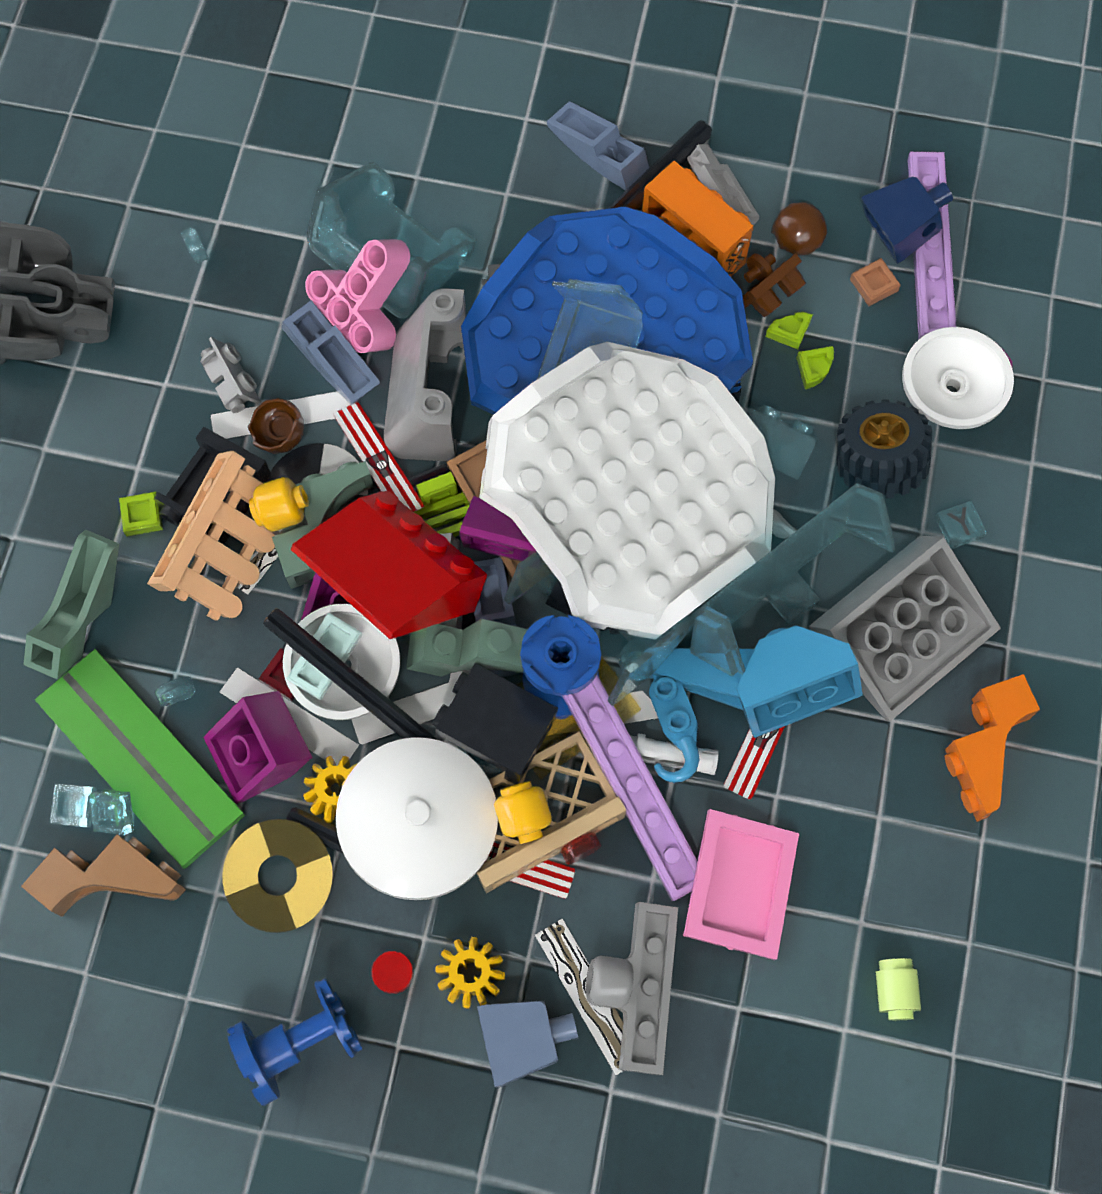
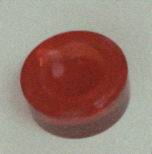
M589 832L566 844L560 853L566 864L571 865L597 851L602 844L595 833Z

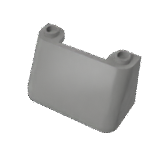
M438 289L432 292L396 332L384 427V442L394 457L446 462L456 457L457 440L454 439L452 429V402L443 391L427 389L430 362L448 363V355L454 348L458 346L464 348L461 325L467 316L464 290Z

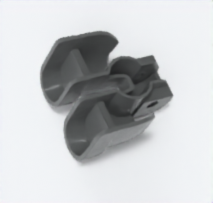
M0 221V365L5 364L8 359L24 361L50 360L62 354L65 339L80 343H100L109 337L115 290L113 278L75 274L72 272L73 262L70 245L60 235L42 227ZM17 293L56 297V301L45 304L31 303L27 297L15 295Z

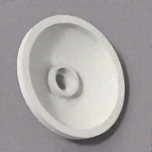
M962 327L941 328L924 335L910 349L902 371L904 390L911 404L919 410L921 415L924 414L928 420L943 427L953 429L975 428L992 421L1007 405L1014 386L1012 366L1002 348L986 335ZM946 386L955 387L957 392L948 390Z
M351 604L325 606L310 613L298 623L305 631L314 636L329 612L362 632L363 635L347 660L351 661V668L387 698L389 697L396 685L400 671V651L396 638L391 640L387 638ZM286 644L283 655L285 680L291 693L302 706L320 717L333 720H350L370 713L334 682L322 700L289 682L286 678L301 655Z

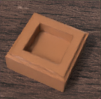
M882 258L853 272L850 277L851 282L868 306L898 292L901 286Z

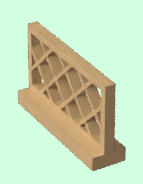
M580 731L536 754L527 769L528 771L538 766L551 770L546 790H544L547 800L550 798L570 804L567 818L558 823L551 821L547 826L549 828L542 831L543 837L527 843L520 844L518 840L496 834L495 841L500 842L496 857L485 862L476 873L486 893L625 818L626 808L619 796L615 795ZM574 745H577L584 757L580 772L558 766L561 753ZM555 756L553 764L545 762ZM587 764L593 775L585 773ZM505 771L489 779L493 789L501 784L505 786L515 784L504 779ZM527 771L521 779L520 783L524 782ZM556 772L578 778L572 798L550 792ZM582 780L599 784L606 797L593 804L577 800ZM575 806L584 808L581 811L573 814ZM505 843L514 846L513 848L503 852Z

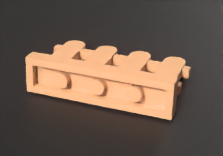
M234 451L217 454L147 583L158 591H175L177 589L174 597L181 601H186L188 597L194 599L210 609L207 616L213 620H219L220 616L235 618L241 613L242 602L237 596L232 594L237 583L241 585L256 583L259 579V569L254 563L250 562L254 551L266 553L275 548L272 539L275 535L271 531H268L264 526L259 527L254 520L235 509L240 499L249 504V499L253 497L255 488L263 483L252 477L256 470L250 466H244L243 469H240L245 458ZM230 491L226 501L224 502L223 500L227 492ZM212 523L213 525L210 531L208 532V534H205L208 527ZM223 531L244 543L239 554L218 542ZM195 556L190 568L187 567L192 557ZM205 564L210 565L227 576L222 587L200 575Z

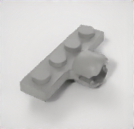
M644 902L636 903L629 957L622 959L600 955L592 959L586 976L587 1001L591 1005L615 1008L623 1013L624 1021L619 1070L663 1075L678 917L677 907Z

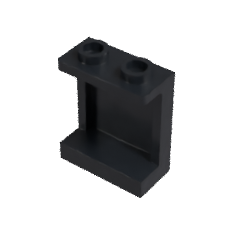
M203 427L195 438L200 447L166 496L157 493L154 498L161 510L159 512L160 516L175 526L180 524L217 454L229 451L236 452L245 458L240 469H243L244 466H250L256 470L252 477L263 484L267 483L271 476L266 460ZM230 491L227 492L223 500L224 502L226 501ZM240 499L235 509L245 515L249 509V504ZM212 523L208 527L205 534H208V532L210 531L213 525ZM223 531L218 542L224 545L230 535Z
M475 663L469 674L462 672L452 690L456 696L450 706L443 704L436 714L432 724L436 726L435 740L444 742L446 739L505 771L504 779L519 784L553 726L559 708Z

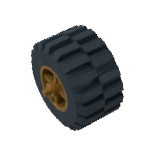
M881 399L880 403L869 401L866 402L864 407L858 405L852 408V414L846 413L844 415L842 424H839L837 428V466L839 476L844 477V483L848 487L855 486V492L861 495L865 492L870 493L872 498H878V495H886L887 499L894 498V494L900 493L902 496L910 493V487L917 489L921 485L922 479L927 478L931 462L932 427L928 425V419L924 414L919 415L917 408L914 406L908 408L901 401L890 403V400Z

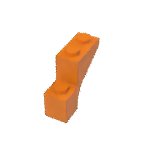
M1024 674L980 689L971 699L973 702L971 708L976 722L979 725H983L985 729L956 739L945 749L947 753L945 755L946 766L953 777L957 776L963 789L961 791L963 805L969 813L974 814L977 822L986 819L1000 807L1005 743L1010 729L1021 722L1030 720L1040 710Z

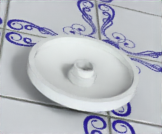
M420 737L389 742L365 756L353 768L343 784L336 810V828L339 843L351 868L374 889L389 896L406 900L437 898L458 889L468 882L486 861L497 832L498 818L494 808L496 797L487 776L480 766L459 748L440 740Z

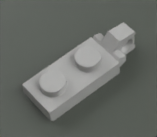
M698 144L696 149L687 158L693 173L697 175L701 183L708 189L717 191L722 196L724 202L736 212L744 213L751 224L754 225L759 220V215L729 166L719 163L708 144Z

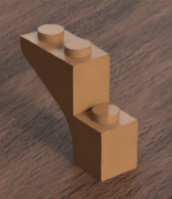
M118 834L91 865L73 850H70L65 855L54 848L21 886L48 910L61 917L77 901L94 892L112 891L165 900H176L186 890L176 882L182 876L164 861L158 866L147 858L151 853L149 848L134 836L127 842Z

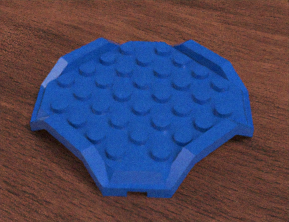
M628 207L555 215L543 220L524 235L482 287L461 325L471 404L493 415L540 377L587 347L605 342L683 359L716 375L729 392L753 366L742 291L713 256L660 218Z

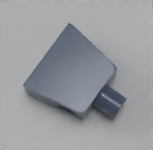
M544 1001L477 1006L495 1088L506 1086L558 1062L555 1044L578 1038L573 1014L548 1019Z

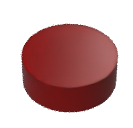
M397 951L385 952L375 960L372 966V979L381 991L388 994H397L407 989L411 984L413 967L404 954Z

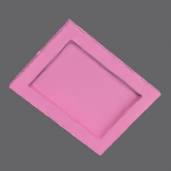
M709 809L707 811L683 936L723 946L728 950L734 949L777 960L799 833Z

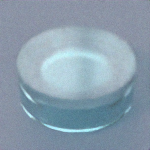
M192 226L183 230L181 235L194 263L199 264L208 260L207 253L195 228Z
M187 676L161 685L154 693L159 705L170 706L194 695L196 688L191 677Z

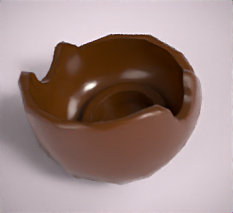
M798 202L788 205L778 213L771 228V233L775 235L780 249H784L793 255L795 253L797 255H810L823 244L827 235V225L823 214L814 205Z
M280 398L267 400L254 410L251 421L247 426L253 439L252 444L272 454L289 452L296 447L304 434V419L296 405Z

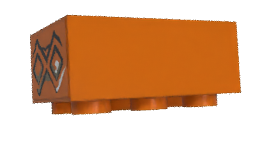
M673 161L645 186L642 212L657 216L709 253L719 262L730 277L746 264L754 226L744 213L736 212L725 203L717 191L710 190L702 184L690 169L683 168L676 161Z

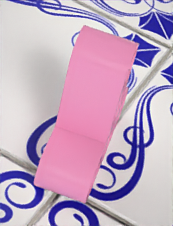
M371 240L364 245L348 272L344 270H318L308 275L305 285L308 297L327 320L339 329L356 352L386 351L394 345L396 339L395 328L380 308L409 265V248L402 240Z

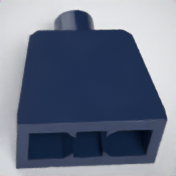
M909 177L861 197L866 219L898 264L941 231L943 226L939 208L952 202L953 195L945 182L926 191L917 177Z

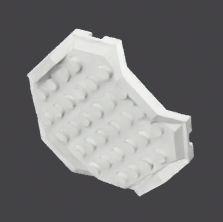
M611 342L589 346L527 386L496 412L488 423L487 456L485 468L482 472L479 498L512 518L560 581L572 616L581 618L592 628L604 630L610 627L626 630L629 635L657 639L771 552L775 475L765 438L716 375L683 359Z

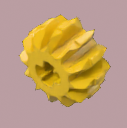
M332 756L326 757L327 768L322 769L320 765L313 764L312 769L317 778L305 777L304 779L305 785L311 788V790L303 794L305 801L314 802L310 809L315 816L324 812V820L328 823H331L335 818L339 799L335 792L332 793L330 787L335 783L339 787L342 783L343 787L348 775L357 765L354 764L350 767V759L347 756H343L340 759L338 766H336Z
M476 937L470 938L469 950H464L460 939L454 941V946L458 954L454 956L445 949L441 952L442 957L450 965H437L435 971L437 974L449 975V977L441 980L437 986L440 991L454 986L447 998L452 1004L457 1001L461 993L464 994L462 1002L465 1009H470L472 996L474 995L477 996L480 1005H487V1000L482 992L487 990L492 995L498 996L500 990L490 981L505 980L504 972L491 970L503 963V958L501 955H496L487 959L493 950V945L490 942H487L481 951L478 952V939ZM467 963H475L477 971L482 972L479 979L474 976L475 982L466 983L464 975L459 974L462 967L467 969Z

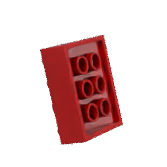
M389 491L359 497L298 539L291 547L293 553L390 640L474 612L488 575L471 558L461 553L446 537L436 532L423 521L421 516L411 511L396 495Z

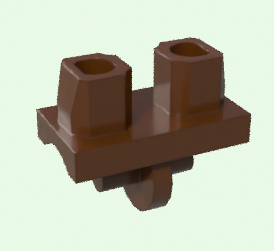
M755 253L747 259L749 271L744 274V279L748 283L753 282L755 279L760 282L742 296L744 308L752 304L765 318L782 304L771 287L777 283L786 296L790 297L806 284L801 273L796 268L802 262L796 253L774 270H772L771 266L776 262V258L772 254H768L764 258Z

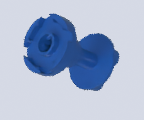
M568 615V617L545 616L532 624L523 637L520 653L524 672L522 678L524 690L559 708L556 719H566L572 716V713L562 696L582 691L593 682L597 675L599 677L598 671L601 662L600 642L594 629L581 618Z
M326 978L314 982L324 1011L287 1030L282 1023L258 1037L254 1036L244 1021L227 1029V1032L230 1034L227 1036L230 1048L244 1079L248 1077L252 1083L256 1081L259 1085L251 1091L262 1106L280 1098L275 1075L301 1062L299 1055L301 1051L336 1033L351 1058L355 1057V1053L363 1049L354 1029L349 1027L343 1016L347 1013L336 991L333 992Z

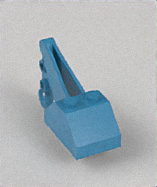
M797 625L788 629L778 628L771 631L765 638L758 641L755 649L651 647L645 650L641 656V665L645 674L653 679L649 688V696L663 732L683 753L685 759L683 767L675 772L665 770L660 763L654 765L658 776L672 783L683 782L691 778L697 771L700 762L697 748L698 722L685 690L743 710L754 738L863 696L858 662L849 643Z

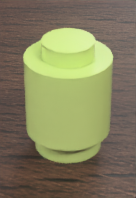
M886 959L879 961L880 971H876L879 1012L888 1013V1020L914 1019L913 1011L921 1010L918 972L917 969H913L912 959Z

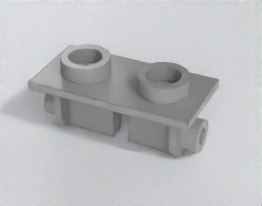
M210 337L209 341L213 348H206L201 352L202 358L200 362L212 383L216 384L223 378L225 379L215 388L225 408L231 410L232 413H238L245 408L244 403L247 400L260 404L261 401L255 392L257 385L240 365L241 356L237 349L230 343L225 344Z

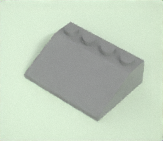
M938 536L917 537L809 626L811 631L849 643L858 662L863 695L882 717L889 722L1001 629L945 538Z

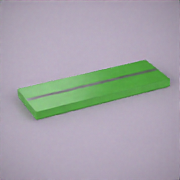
M96 649L34 699L183 869L191 865L246 816Z

